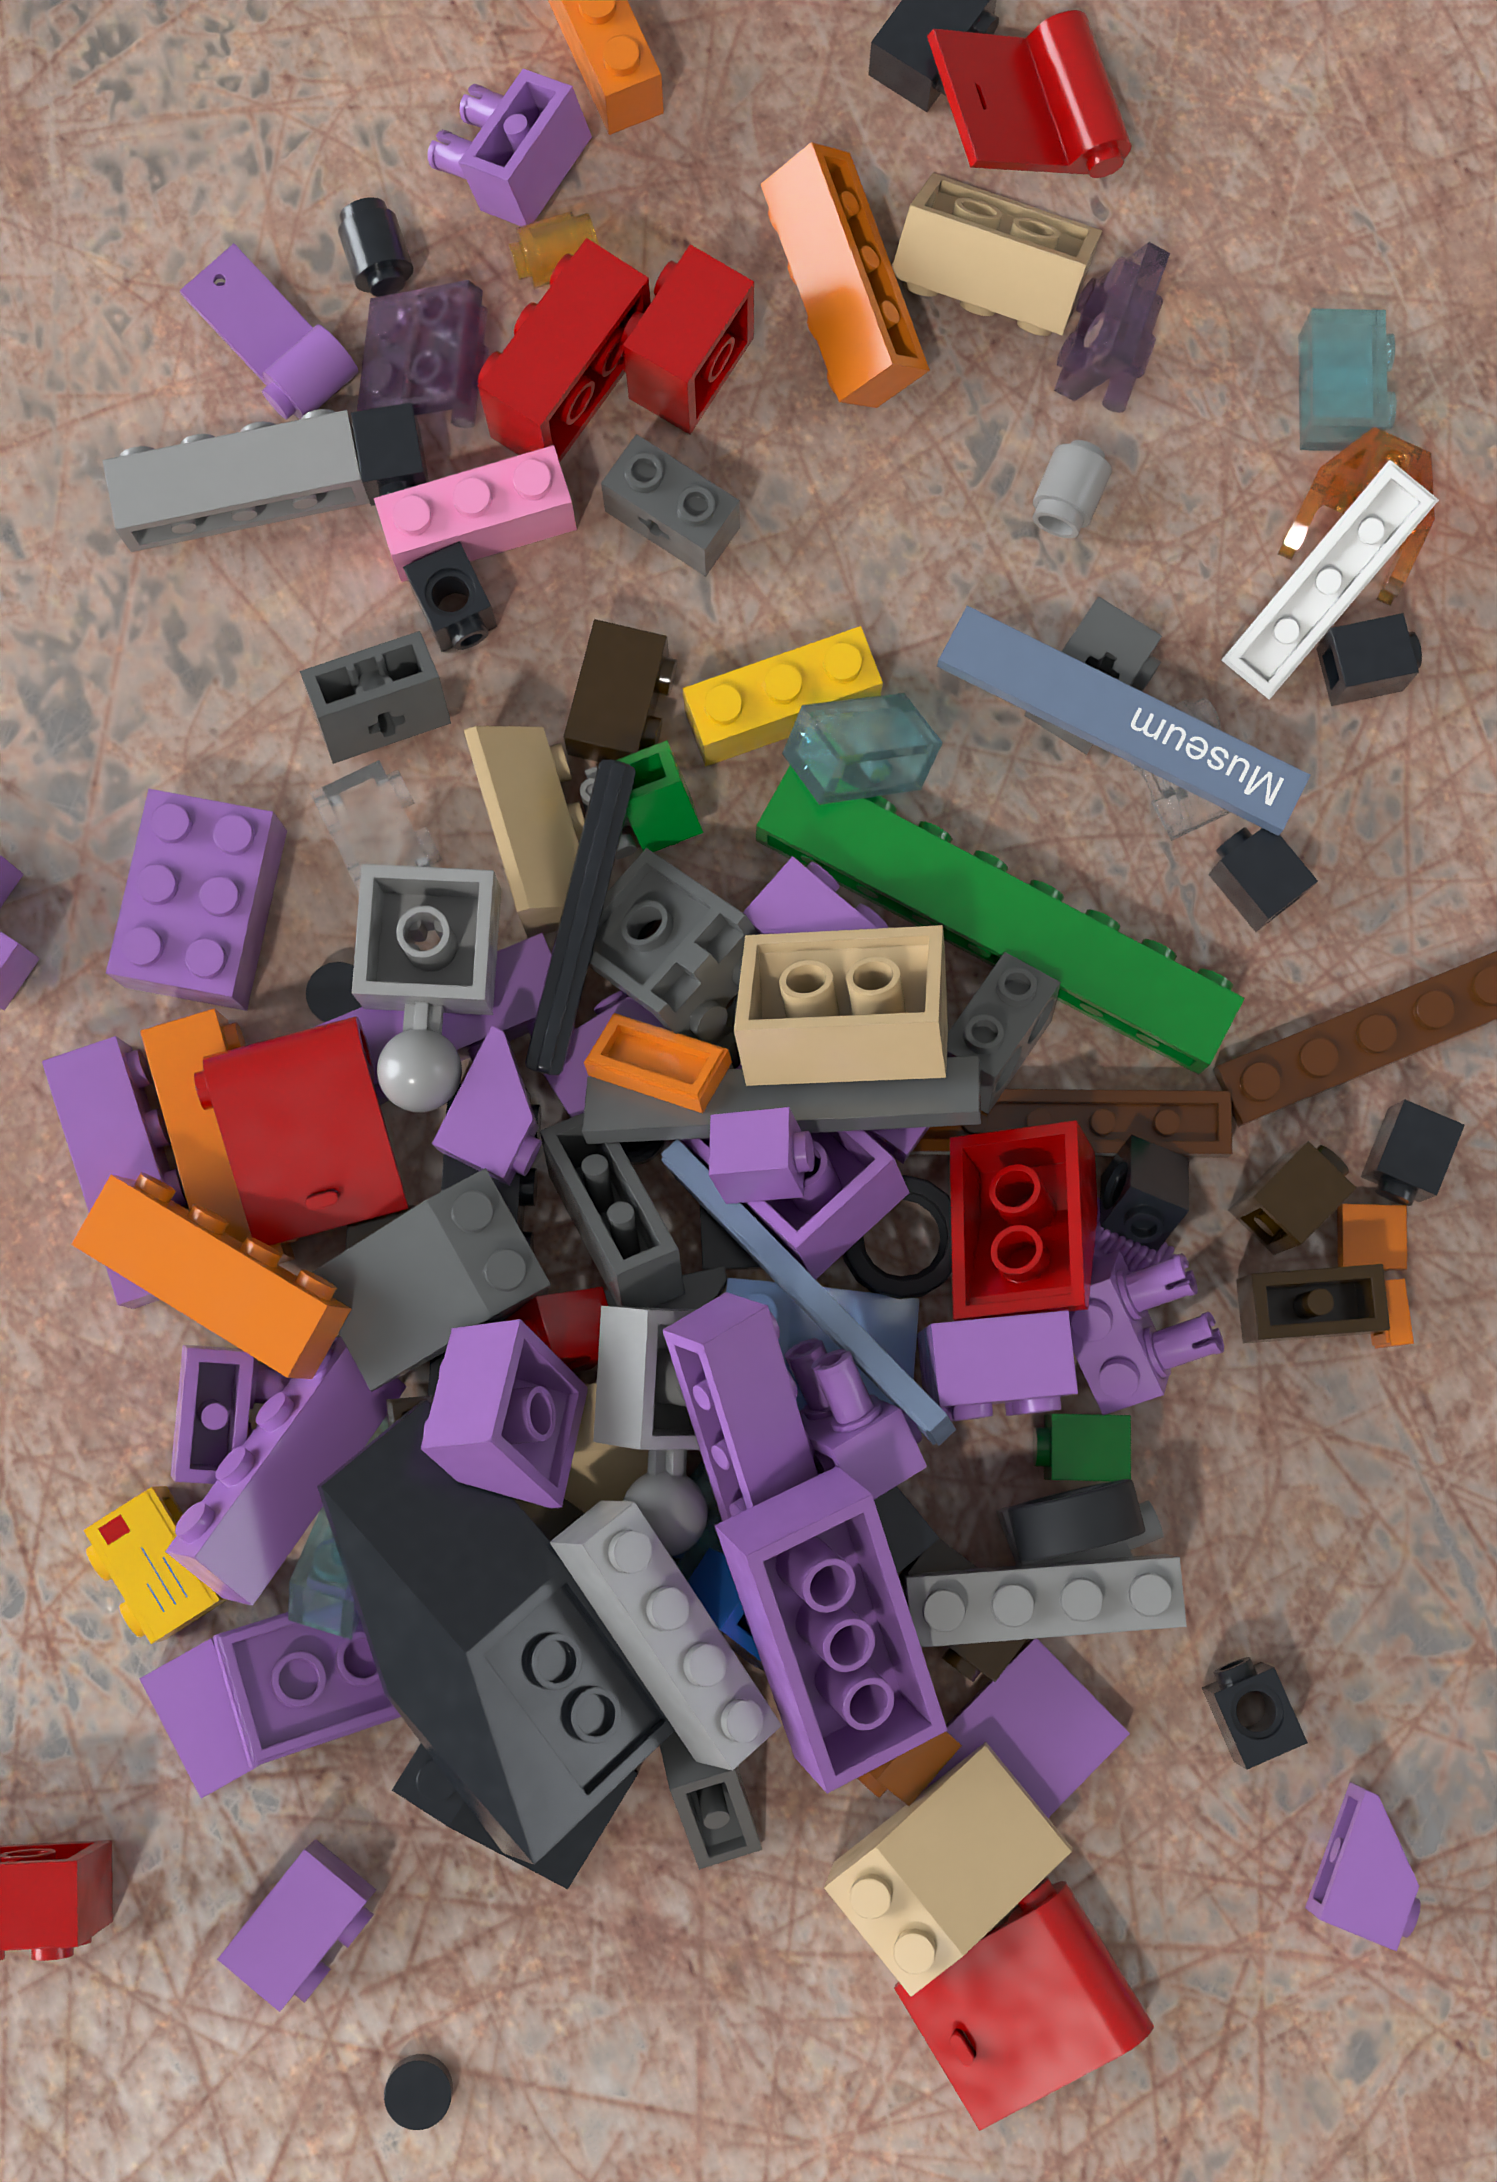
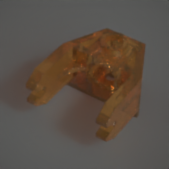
M1373 427L1319 468L1305 493L1277 554L1292 560L1318 509L1325 505L1344 514L1387 463L1386 460L1393 461L1434 495L1431 452ZM1434 507L1400 545L1376 600L1391 606L1394 598H1397L1435 520Z

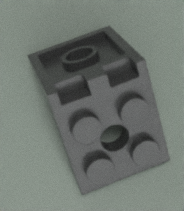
M646 848L607 891L589 967L653 1013L667 1030L729 1050L733 1068L736 1069L741 1064L734 1034V1024L745 935H760V933L744 913ZM654 920H662L659 929L652 936L638 940V935L645 925ZM735 996L733 1003L726 1010L728 1002Z

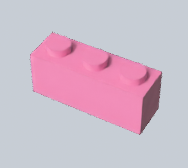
M554 445L374 498L390 554L401 582L408 580L403 569L404 566L459 541L469 561H474L577 530L572 501Z

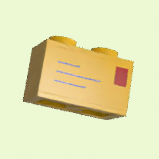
M167 1486L150 1487L83 1530L92 1544L86 1548V1554L91 1565L104 1581H109L110 1579L114 1581L125 1600L119 1605L125 1622L137 1637L141 1638L146 1635L151 1644L167 1640L227 1601V1599L219 1596L165 1552L177 1536L175 1528L183 1515L182 1510Z

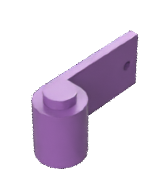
M234 243L180 289L181 295L266 385L262 390L263 395L270 405L286 420L293 414L301 419L306 413L319 409L359 372L355 362L340 342L323 326L317 324L313 328ZM218 279H224L225 283L219 282L216 285L215 281Z

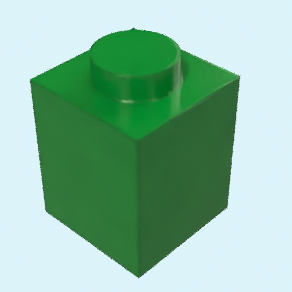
M668 740L617 760L629 764L636 771L626 815L643 851L647 848L652 852H656L704 833L691 794Z
M1045 1414L1044 1427H1034L1033 1431L1034 1466L1044 1467V1480L1116 1481L1131 1479V1415Z

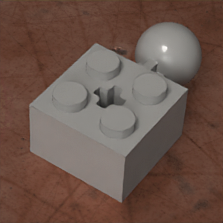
M375 864L361 865L352 995L363 1009L404 1011L403 1032L394 1036L385 1045L377 1064L378 1081L383 1093L392 1103L404 1110L411 1112L435 1110L446 1104L454 1096L460 1085L462 1076L461 1060L455 1046L442 1035L443 1013L493 1015L501 887L494 870ZM435 930L440 938V942L430 950L421 951L415 942L426 941L428 931Z
M601 1306L593 1442L638 1450H649L647 1473L639 1477L630 1486L623 1501H633L636 1503L669 1555L676 1556L689 1550L700 1539L706 1527L708 1509L702 1490L694 1480L686 1475L687 1450H699L700 1448L663 1329L697 1309Z

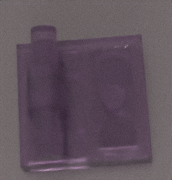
M1148 242L1128 258L1120 257L1110 271L1099 279L1092 278L1086 284L1076 305V311L1081 314L1076 330L1066 339L1057 358V366L1062 369L1054 389L1055 392L1072 401H1076L1110 379L1102 405L1112 412L1121 413L1125 411L1136 378H1140L1145 374L1156 342V338L1152 333L1163 304V298L1156 294L1170 256L1169 252Z
M464 280L370 298L357 411L412 402L416 415L452 410L451 424L459 428H473L476 421L479 395L478 376L483 364L489 357V348L484 345L488 309L482 305L483 290L470 280Z

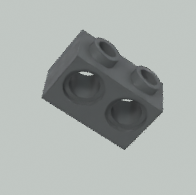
M1006 952L1001 956L948 1032L947 1057L979 1056L981 1068V1110L989 1114L1051 1023L1061 983Z

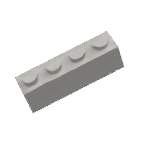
M318 409L306 413L300 420L281 424L266 421L255 422L242 428L241 432L217 437L210 434H196L186 437L178 445L158 449L147 446L132 447L124 450L119 457L102 460L115 530L130 552L370 503L361 479L353 425L347 410L335 412L330 409Z
M601 1500L550 1541V1544L696 1762L733 1771L782 1726L635 1502Z
M1169 1554L901 1574L902 1589L921 1647L1187 1627L1180 1557Z

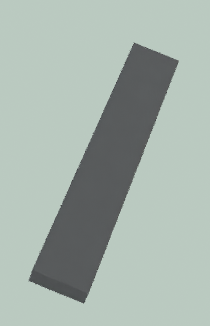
M979 1056L947 1057L946 1078L746 1086L742 1069H728L703 1114L594 1077H587L582 1132L587 1144L710 1138V1118L713 1114L790 1107L801 1131H809L810 1133L981 1124Z

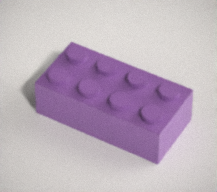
M836 1466L715 1525L793 1755L827 1794L947 1731L873 1495Z

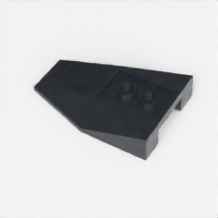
M422 1400L320 1483L317 1488L384 1694L504 1854L535 1865L675 1730L550 1544V1541L585 1513L565 1498L562 1507L548 1508L457 1482L421 1450L424 1426L429 1418L432 1406L427 1400Z

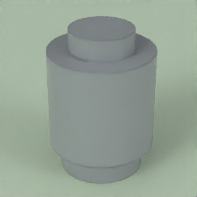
M1074 440L1071 444H1061L1055 448L1033 499V506L1035 507L1032 517L1033 521L1044 531L1062 538H1075L1078 536L1081 528H1085L1090 524L1112 473L1111 465L1104 459L1105 454L1098 446L1087 441Z

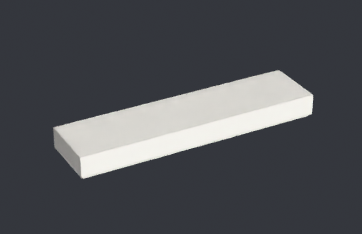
M1389 460L1221 661L1270 700L1439 500L1394 462Z

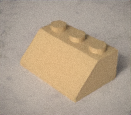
M932 173L910 204L892 268L896 279L904 281L903 286L918 295L933 297L940 293L960 300V305L971 313L981 316H992L998 313L1018 320L1017 325L1029 333L1048 336L1054 332L1063 336L1102 230Z
M474 726L464 729L515 907L526 935L530 938L540 933L545 935L558 930L579 845L578 841H580L585 821L579 801L567 805L560 783L572 780L562 744L549 747L544 727Z
M943 925L745 935L734 1034L746 1086L946 1078L948 1016Z

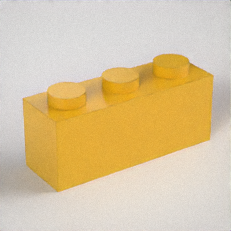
M859 626L684 687V711L706 767L877 707L880 703L883 682L862 627Z

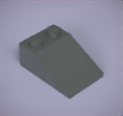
M486 1168L428 1198L312 1271V1273L336 1286L337 1290L333 1298L352 1309L339 1334L371 1392L446 1352L452 1328L500 1322L511 1316L534 1297L547 1295L551 1286Z

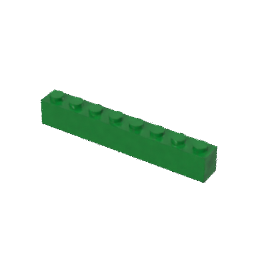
M792 760L756 825L757 842L789 859L793 856L805 867L810 862L816 863L827 871L840 886L918 927L943 925L944 941L993 967L1004 952L1061 982L1057 996L1058 1001L1198 1075L1210 1066L1245 999L1231 991L1233 984L1227 978L1203 968L1195 972L1175 961L1177 955L1165 945L1150 939H1143L1139 943L1118 932L1121 927L1120 924L1108 915L1092 909H1087L1084 914L1063 903L1064 895L1054 887L1038 880H1031L1027 884L1008 874V866L997 857L980 850H976L972 855L951 844L953 838L942 828L926 821H920L917 826L896 815L897 808L883 797L871 792H864L861 797L840 786L841 778L826 767L816 763H809L806 768Z

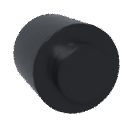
M362 198L348 204L340 212L341 224L338 228V234L357 289L371 293L376 297L396 294L404 288L406 281L411 277L414 270L396 214L392 210L387 209L386 203L379 198Z

